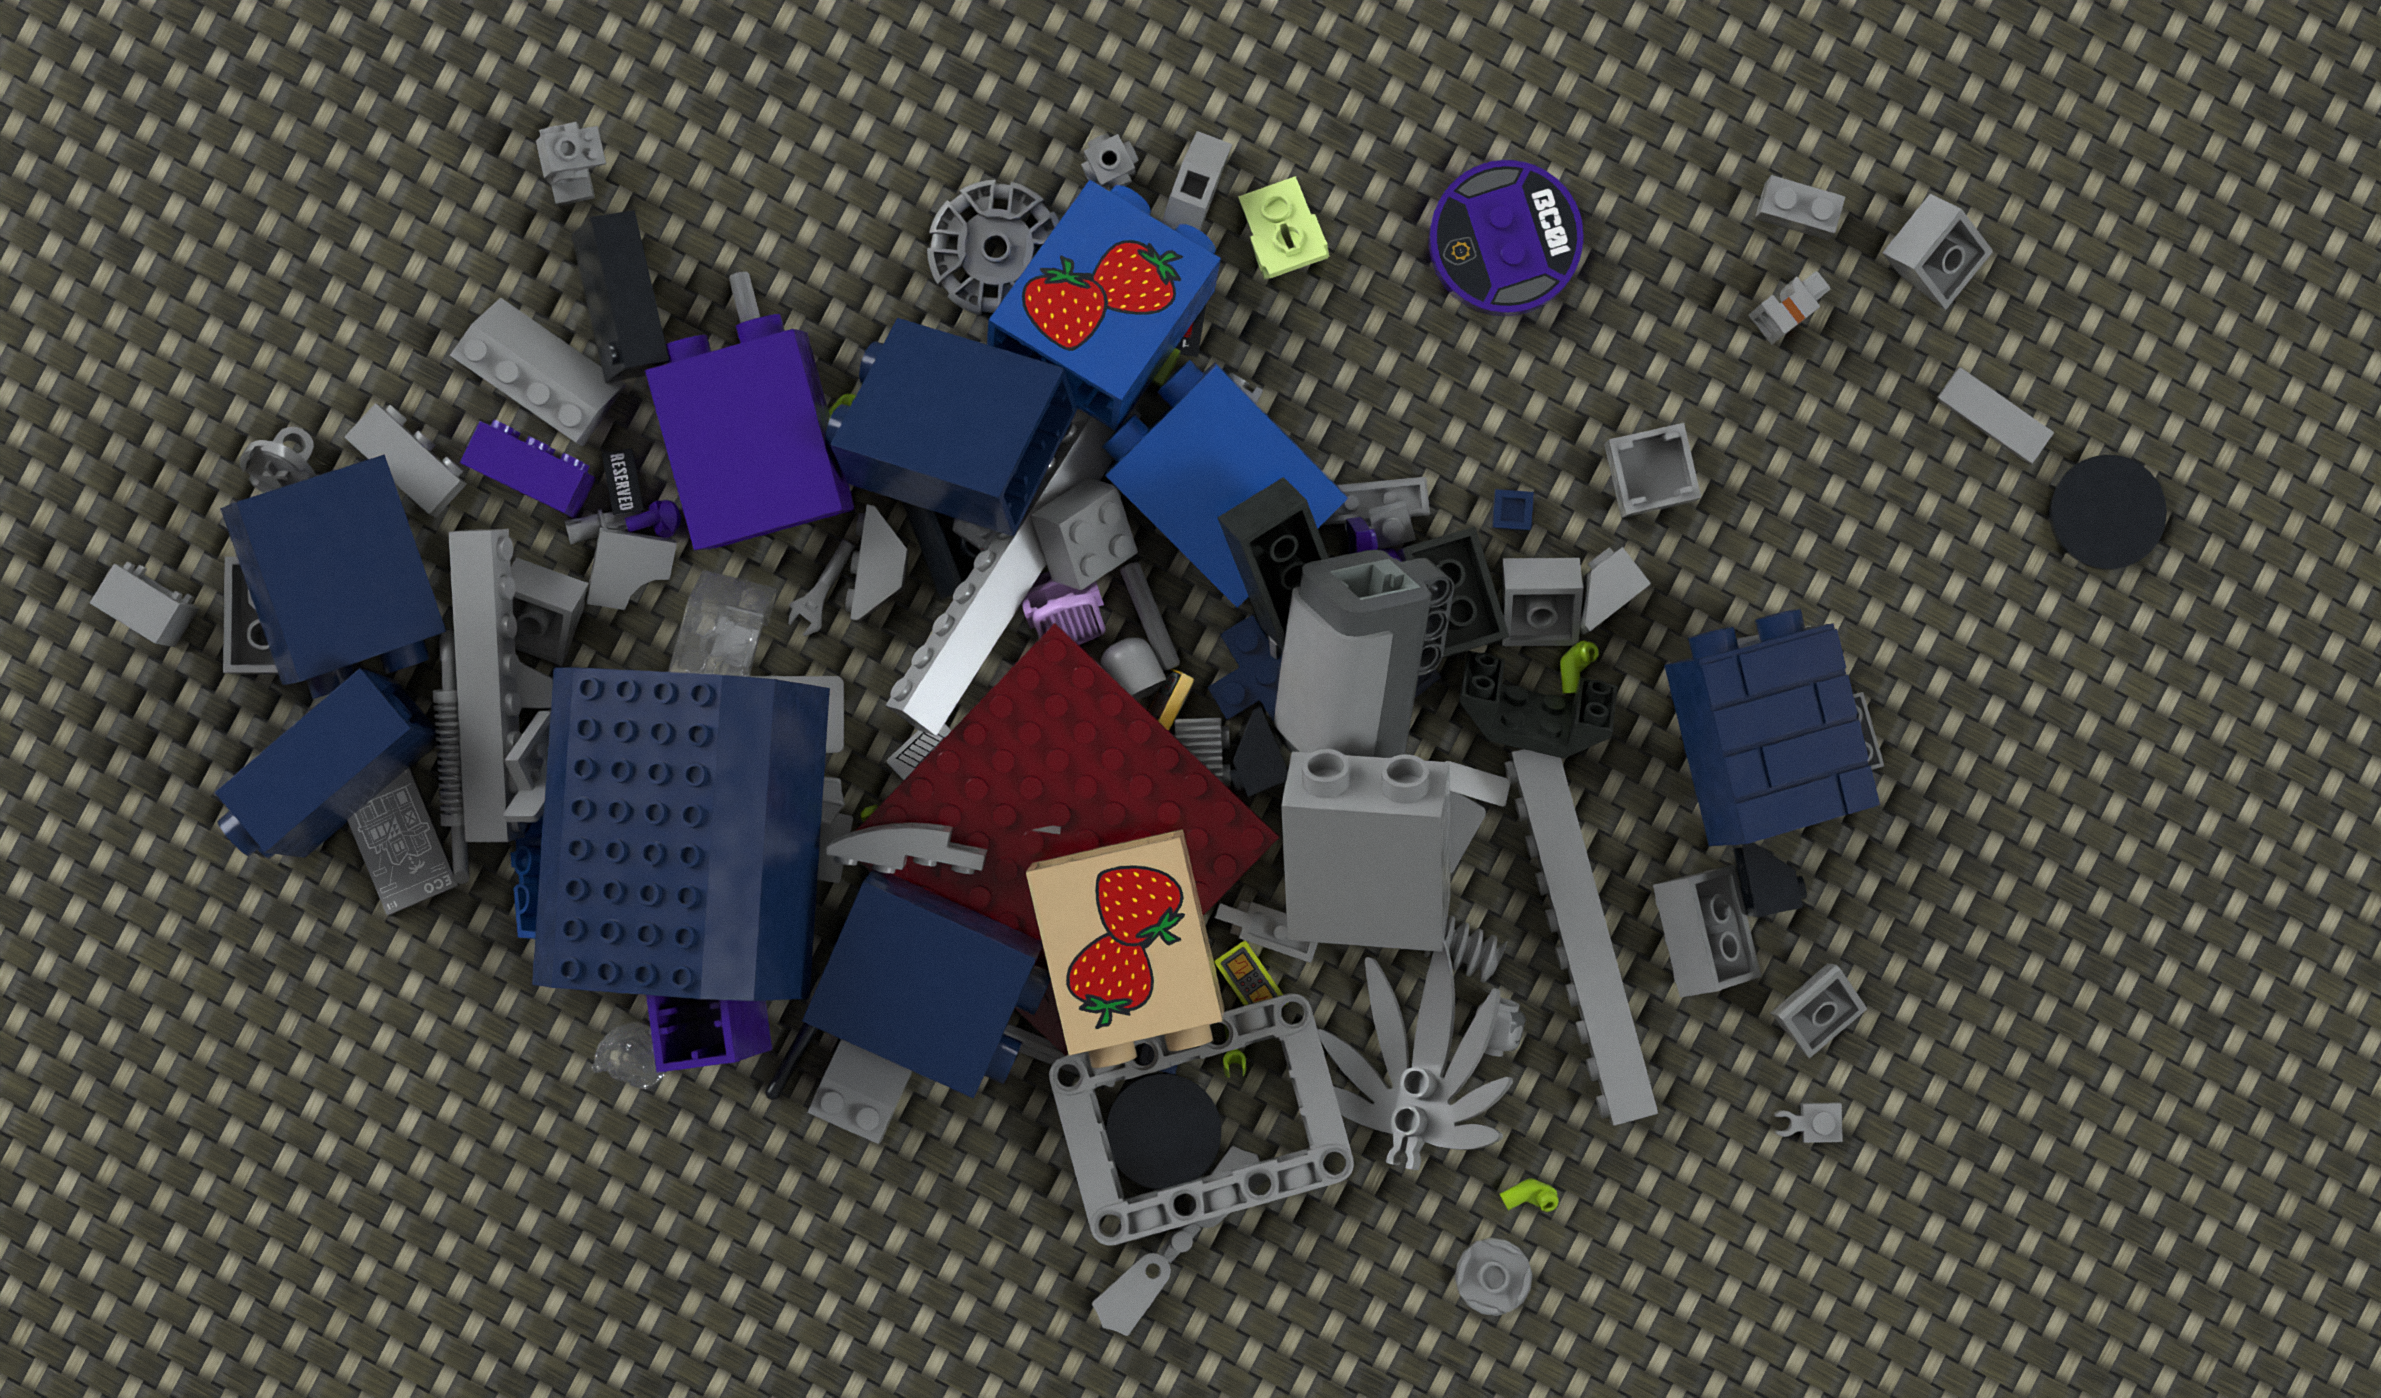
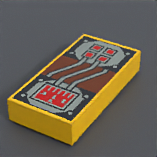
M1174 669L1168 670L1166 674L1167 681L1158 690L1148 710L1167 730H1170L1194 682V678Z

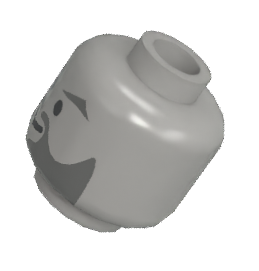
M1500 997L1495 1025L1484 1053L1501 1057L1504 1051H1513L1518 1048L1526 1022V1017L1519 1010L1520 1005L1518 1003ZM1481 1003V1004L1478 1006L1477 1011H1476V1015H1477L1478 1011L1480 1010V1008L1482 1007L1483 1003Z

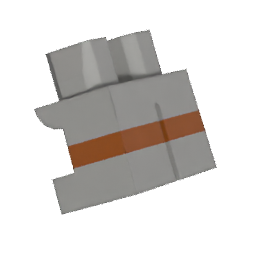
M1817 271L1803 282L1796 276L1782 289L1780 293L1782 303H1779L1775 296L1772 295L1753 310L1749 317L1772 345L1821 306L1817 300L1831 288Z

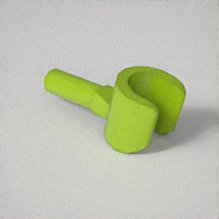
M1224 1025L1225 1037L1227 1041L1229 1038V1030L1227 1026ZM1238 1049L1227 1051L1223 1058L1225 1076L1230 1078L1229 1065L1232 1063H1238L1242 1066V1074L1244 1076L1246 1074L1245 1055L1238 1051Z

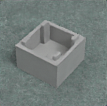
M1684 423L1609 439L1604 444L1621 518L1691 503L1701 498Z
M126 562L124 566L114 563L90 601V604L153 643L176 647L199 610L198 607L192 604L194 597L186 594L182 598L183 594L178 591L172 592L144 575L147 568L143 565H139L135 569V565L131 562Z

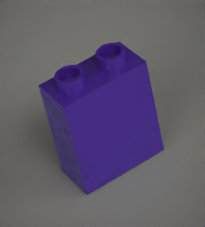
M780 314L763 316L737 324L735 327L740 344L711 351L707 335L688 337L666 344L669 361L666 362L667 364L645 370L694 551L716 549L856 510L849 484L833 450L829 449L826 444V431L830 414L808 333L797 329L785 331Z
M646 995L656 1073L734 1063L772 1050L766 1000H716Z

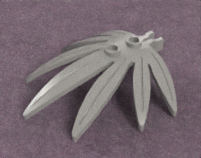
M1444 939L1443 951H1433L1419 1009L1411 1068H1409V1049L1405 1024L1396 996L1378 962L1374 958L1366 957L1365 968L1373 1020L1393 1087L1391 1089L1388 1088L1374 1066L1355 1048L1326 1030L1318 1029L1321 1043L1338 1067L1364 1094L1374 1101L1373 1104L1358 1094L1333 1086L1341 1115L1363 1126L1393 1134L1394 1147L1389 1151L1386 1163L1400 1165L1401 1156L1403 1153H1406L1408 1161L1405 1168L1411 1170H1419L1421 1164L1419 1152L1425 1142L1448 1149L1473 1150L1493 1145L1502 1140L1503 1134L1492 1127L1478 1124L1457 1126V1123L1469 1120L1485 1112L1498 1102L1512 1085L1513 1079L1511 1077H1504L1487 1083L1468 1093L1453 1105L1450 1104L1451 1099L1470 1078L1485 1052L1498 1013L1500 990L1497 988L1491 990L1463 1037L1443 1078L1451 1048L1455 1018L1454 977L1447 941Z

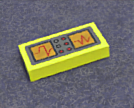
M1245 940L1214 961L1243 1005L1283 995Z

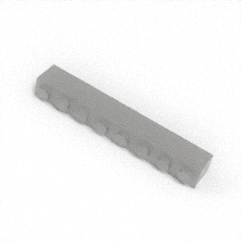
M509 529L449 532L465 842H509L525 837V829L527 827L525 822H506L503 813L519 791L504 760L522 736L519 732L521 698L517 693L516 678L519 673V659L515 654L514 640L517 634V621L513 616L512 602L515 595V582L511 577L510 564L513 556V543L509 538Z

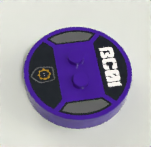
M1498 160L1483 163L1464 172L1454 180L1438 201L1429 229L1428 245L1430 258L1434 270L1446 290L1467 307L1494 316H1516L1529 313L1554 299L1573 276L1580 261L1583 248L1581 215L1576 202L1567 188L1546 170L1533 164L1516 160Z

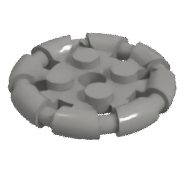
M985 180L959 190L960 195L951 202L947 200L941 206L929 230V234L932 235L931 248H927L929 267L937 285H943L949 293L947 297L962 309L981 315L982 312H995L1015 284L1014 282L1018 280L1033 259L1034 245L1042 246L1059 223L1055 212L1050 213L1043 204L1045 199L1032 189L1012 181L1010 185L998 184L996 180ZM994 199L1008 200L1007 210L993 209ZM971 205L978 214L966 223L960 213ZM1032 213L1038 223L1029 229L1021 219L1027 214ZM947 237H958L957 250L946 249ZM991 238L1003 239L1007 244L1005 254L999 258L988 256L985 252L987 241ZM961 267L970 276L963 283H960L953 275ZM984 285L999 287L998 297H984Z

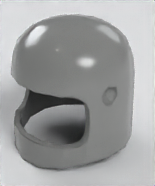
M1131 637L1111 645L1102 655L1101 667L1136 700L1156 692L1167 681L1152 648L1141 638Z

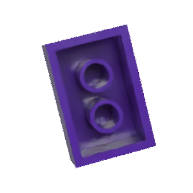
M493 419L491 425L479 422L461 458V464L570 517H578L596 480L594 476L587 473L589 465L565 453L558 459L553 456L555 449L530 436L523 442L519 440L520 432Z

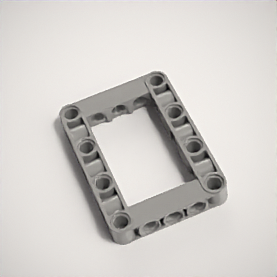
M1288 993L1224 1011L1223 1021L1220 1023L1227 1026L1229 1038L1223 1044L1209 1042L1189 1049L1168 1051L1164 1035L1134 1041L1135 1046L1140 1043H1146L1153 1048L1155 1057L1148 1065L1138 1064L1133 1059L1113 1066L1092 1068L1088 1051L1066 1055L1054 1062L1049 1072L1050 1084L1090 1229L1098 1242L1104 1245L1124 1243L1336 1184L1349 1177L1354 1167L1353 1155L1313 1012L1305 997L1296 993ZM1294 1001L1303 1007L1304 1015L1299 1022L1291 1024L1283 1019L1281 1010L1286 1003ZM1279 1037L1310 1148L1125 1199L1094 1089L1112 1082L1131 1079L1191 1060L1206 1058L1242 1048L1252 1043ZM1072 1064L1078 1068L1080 1079L1077 1084L1068 1086L1061 1082L1059 1071L1063 1065ZM1330 1152H1339L1345 1158L1344 1168L1337 1173L1327 1171L1323 1165L1324 1157ZM1261 1172L1266 1174L1271 1180V1186L1268 1191L1264 1193L1252 1191L1249 1187V1178L1255 1173ZM1187 1193L1193 1196L1196 1201V1209L1189 1214L1178 1212L1174 1206V1200L1178 1195ZM1107 1214L1115 1215L1121 1221V1230L1114 1235L1106 1234L1100 1227L1101 1218Z

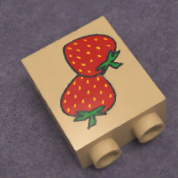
M1183 829L1035 862L1030 865L1026 875L1069 1055L1088 1051L1091 1067L1102 1068L1135 1059L1137 1054L1134 1041L1164 1035L1168 1051L1189 1049L1204 1045L1213 1040L1210 1024L1222 1022L1225 1009Z

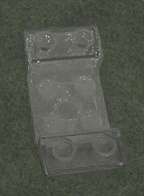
M703 570L688 598L668 672L749 677L763 625L768 626L778 589Z

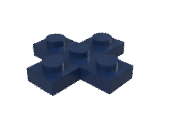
M1251 615L1220 634L1239 668L1207 688L1227 720L1260 701L1274 723L1282 654L1277 660L1271 656L1269 640L1254 616Z

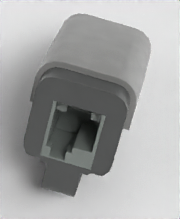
M1367 550L1313 561L1303 566L1300 587H1295L1292 590L1274 716V725L1279 731L1280 739L1291 753L1292 751L1311 753L1320 749H1332L1344 755L1392 758L1397 755L1406 754L1418 676L1432 672L1440 664L1443 657L1454 593V583L1450 577L1427 558L1400 562L1397 558L1393 559L1386 552L1380 550Z

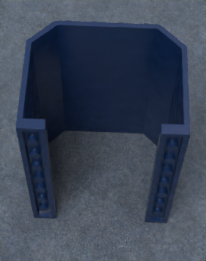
M579 667L554 668L532 985L695 999L741 1001L809 999L830 688L778 679L732 675Z

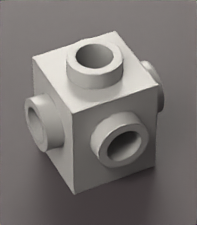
M1108 133L1088 142L1089 148L1084 150L1086 162L1081 164L1088 181L1097 182L1098 185L1107 190H1111L1115 185L1127 186L1132 182L1131 178L1136 176L1134 163L1139 160L1129 140L1122 143L1118 134L1109 137ZM1114 154L1117 157L1115 164L1108 166L1102 162V158Z

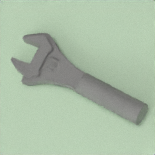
M845 539L841 541L815 587L804 597L789 604L792 611L789 615L788 624L791 625L799 614L811 622L810 626L803 633L804 636L821 629L822 610L826 595L856 548L855 545Z

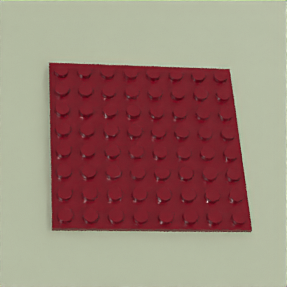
M1056 623L1046 631L856 830L894 823H931L953 827L950 842L988 850L982 871L975 870L974 874H963L951 870V864L937 862L936 866H925L913 862V856H907L904 868L902 870L896 869L895 873L890 874L1040 941L1042 939L1026 871L1032 863L1183 829L1202 914L1204 915L1279 838L1278 834ZM1053 825L1061 827L1060 834L1034 830ZM861 862L870 872L872 871L873 864ZM1042 946L1035 965L1049 970ZM1050 980L1035 1016L1015 1007V1009L1066 1056L1068 1055V1050Z

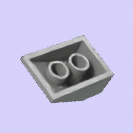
M841 1039L807 1113L879 1144L884 1137L912 1071Z

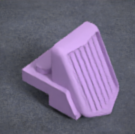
M1048 571L1038 576L1021 603L1030 629L1036 627L1039 638L1054 623L1061 627L1078 645L1102 636L1106 631L1099 610V606L1104 604L1096 581L1080 591L1052 581Z

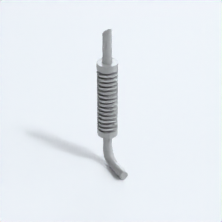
M446 628V632L441 633L439 639L442 689L433 690V702L438 704L434 706V710L438 711V713L434 714V718H438V721H435V726H439V728L435 729V733L439 734V736H436V741L440 742L436 744V749H440L436 753L437 757H441V759L437 760V764L441 765V767L437 769L438 772H442V774L438 775V779L442 780V782L438 783V786L443 788L439 790V795H443V797L439 798V802L444 804L440 806V810L444 811L440 813L441 826H451L454 880L459 884H465L469 881L468 844L465 842L454 629Z

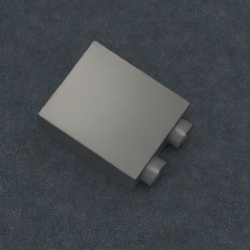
M1320 749L1311 753L1292 751L1281 805L1288 940L1442 952L1451 897L1449 762L1424 761L1417 756L1407 754L1397 755L1392 758L1344 755L1332 749Z

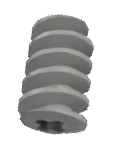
M1449 916L1447 918L1444 939L1447 941L1450 956L1453 957L1452 969L1456 971L1463 963H1466V976L1470 977L1479 969L1481 970L1480 982L1485 983L1494 974L1508 941H1505L1497 949V936L1491 935L1483 942V930L1478 928L1469 936L1468 923L1463 922L1455 930V917ZM1424 950V957L1428 958L1433 951Z

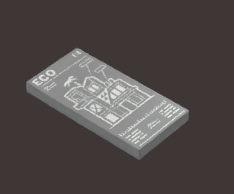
M407 768L347 820L386 915H391L460 886L454 880L452 865L411 768Z

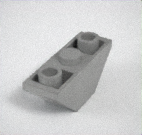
M1196 131L1170 194L1162 219L1163 224L1173 230L1180 224H1186L1201 231L1231 151V143Z
M866 505V512L859 513L856 535L862 536L860 551H853L850 570L852 574H857L855 589L848 588L845 611L851 612L850 619L862 622L904 590L909 559V550L873 505Z

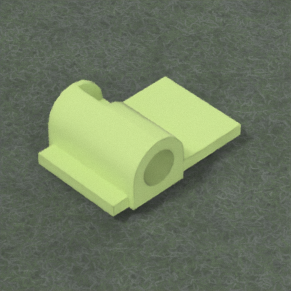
M1296 176L1238 196L1253 236H1250L1264 280L1330 257L1327 242L1316 215H1311Z

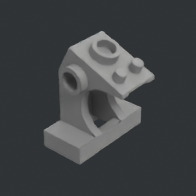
M572 122L539 130L540 137L536 140L543 176L552 186L555 204L562 206L595 198L588 168L606 164L598 126L579 129V124Z

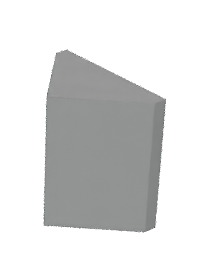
M1827 963L1772 1010L1770 1014L1810 1059L1866 1011L1867 1007L1842 970L1837 965Z

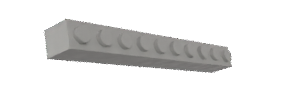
M1133 408L1127 416V418L1122 423V425L1132 415L1135 414L1138 418H1140L1141 414ZM1077 409L1014 537L997 531L994 532L995 536L988 547L976 557L974 568L966 581L956 588L953 594L954 600L946 612L940 615L934 622L933 632L925 645L921 646L914 653L911 661L912 665L907 673L893 686L890 694L891 697L885 705L919 731L937 736L1047 564L1031 514L1088 477L1100 481L1113 461V458L1102 448V445L1116 432L1115 430L1082 410Z
M1525 749L1508 753L1510 761L1504 762L1509 783H1517L1520 798L1514 799L1520 821L1527 820L1531 835L1525 836V842L1530 858L1537 857L1541 872L1535 873L1536 883L1540 895L1547 894L1551 909L1545 910V915L1550 932L1557 931L1561 946L1555 948L1556 956L1561 970L1568 969L1571 984L1565 985L1571 1007L1578 1006L1582 1021L1575 1022L1581 1044L1588 1043L1592 1058L1586 1059V1065L1591 1081L1598 1080L1602 1095L1596 1096V1101L1601 1118H1608L1610 1124L1615 1126L1658 1114L1562 760L1559 757Z

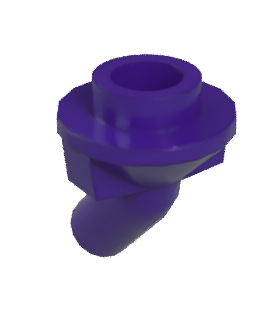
M654 501L649 506V511L625 517V522L629 532L653 526L658 536L669 538L677 531L681 522V515L673 501Z

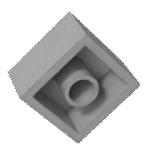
M1088 477L1031 514L1052 581L1081 591L1138 553L1118 488L1114 485Z

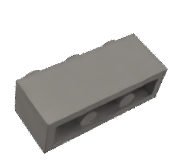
M375 403L345 435V438L368 459L385 454L394 483L429 515L437 517L467 485L459 477L464 471L447 456L443 460L439 459L431 451L435 444L419 430L413 435L404 427L403 424L407 419L392 405L385 409Z

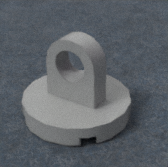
M298 427L284 428L276 435L273 441L258 440L251 442L240 457V467L243 472L247 470L251 475L248 480L263 493L315 477L311 466L307 463L314 447L313 440L303 429ZM286 441L297 442L303 451L296 453L289 447L284 446L283 443Z

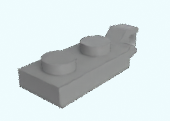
M1241 900L1238 909L1221 903L1218 904L1214 917L1231 923L1230 933L1237 935L1239 939L1310 963L1312 962L1318 942L1288 940L1286 913L1251 901L1248 903Z

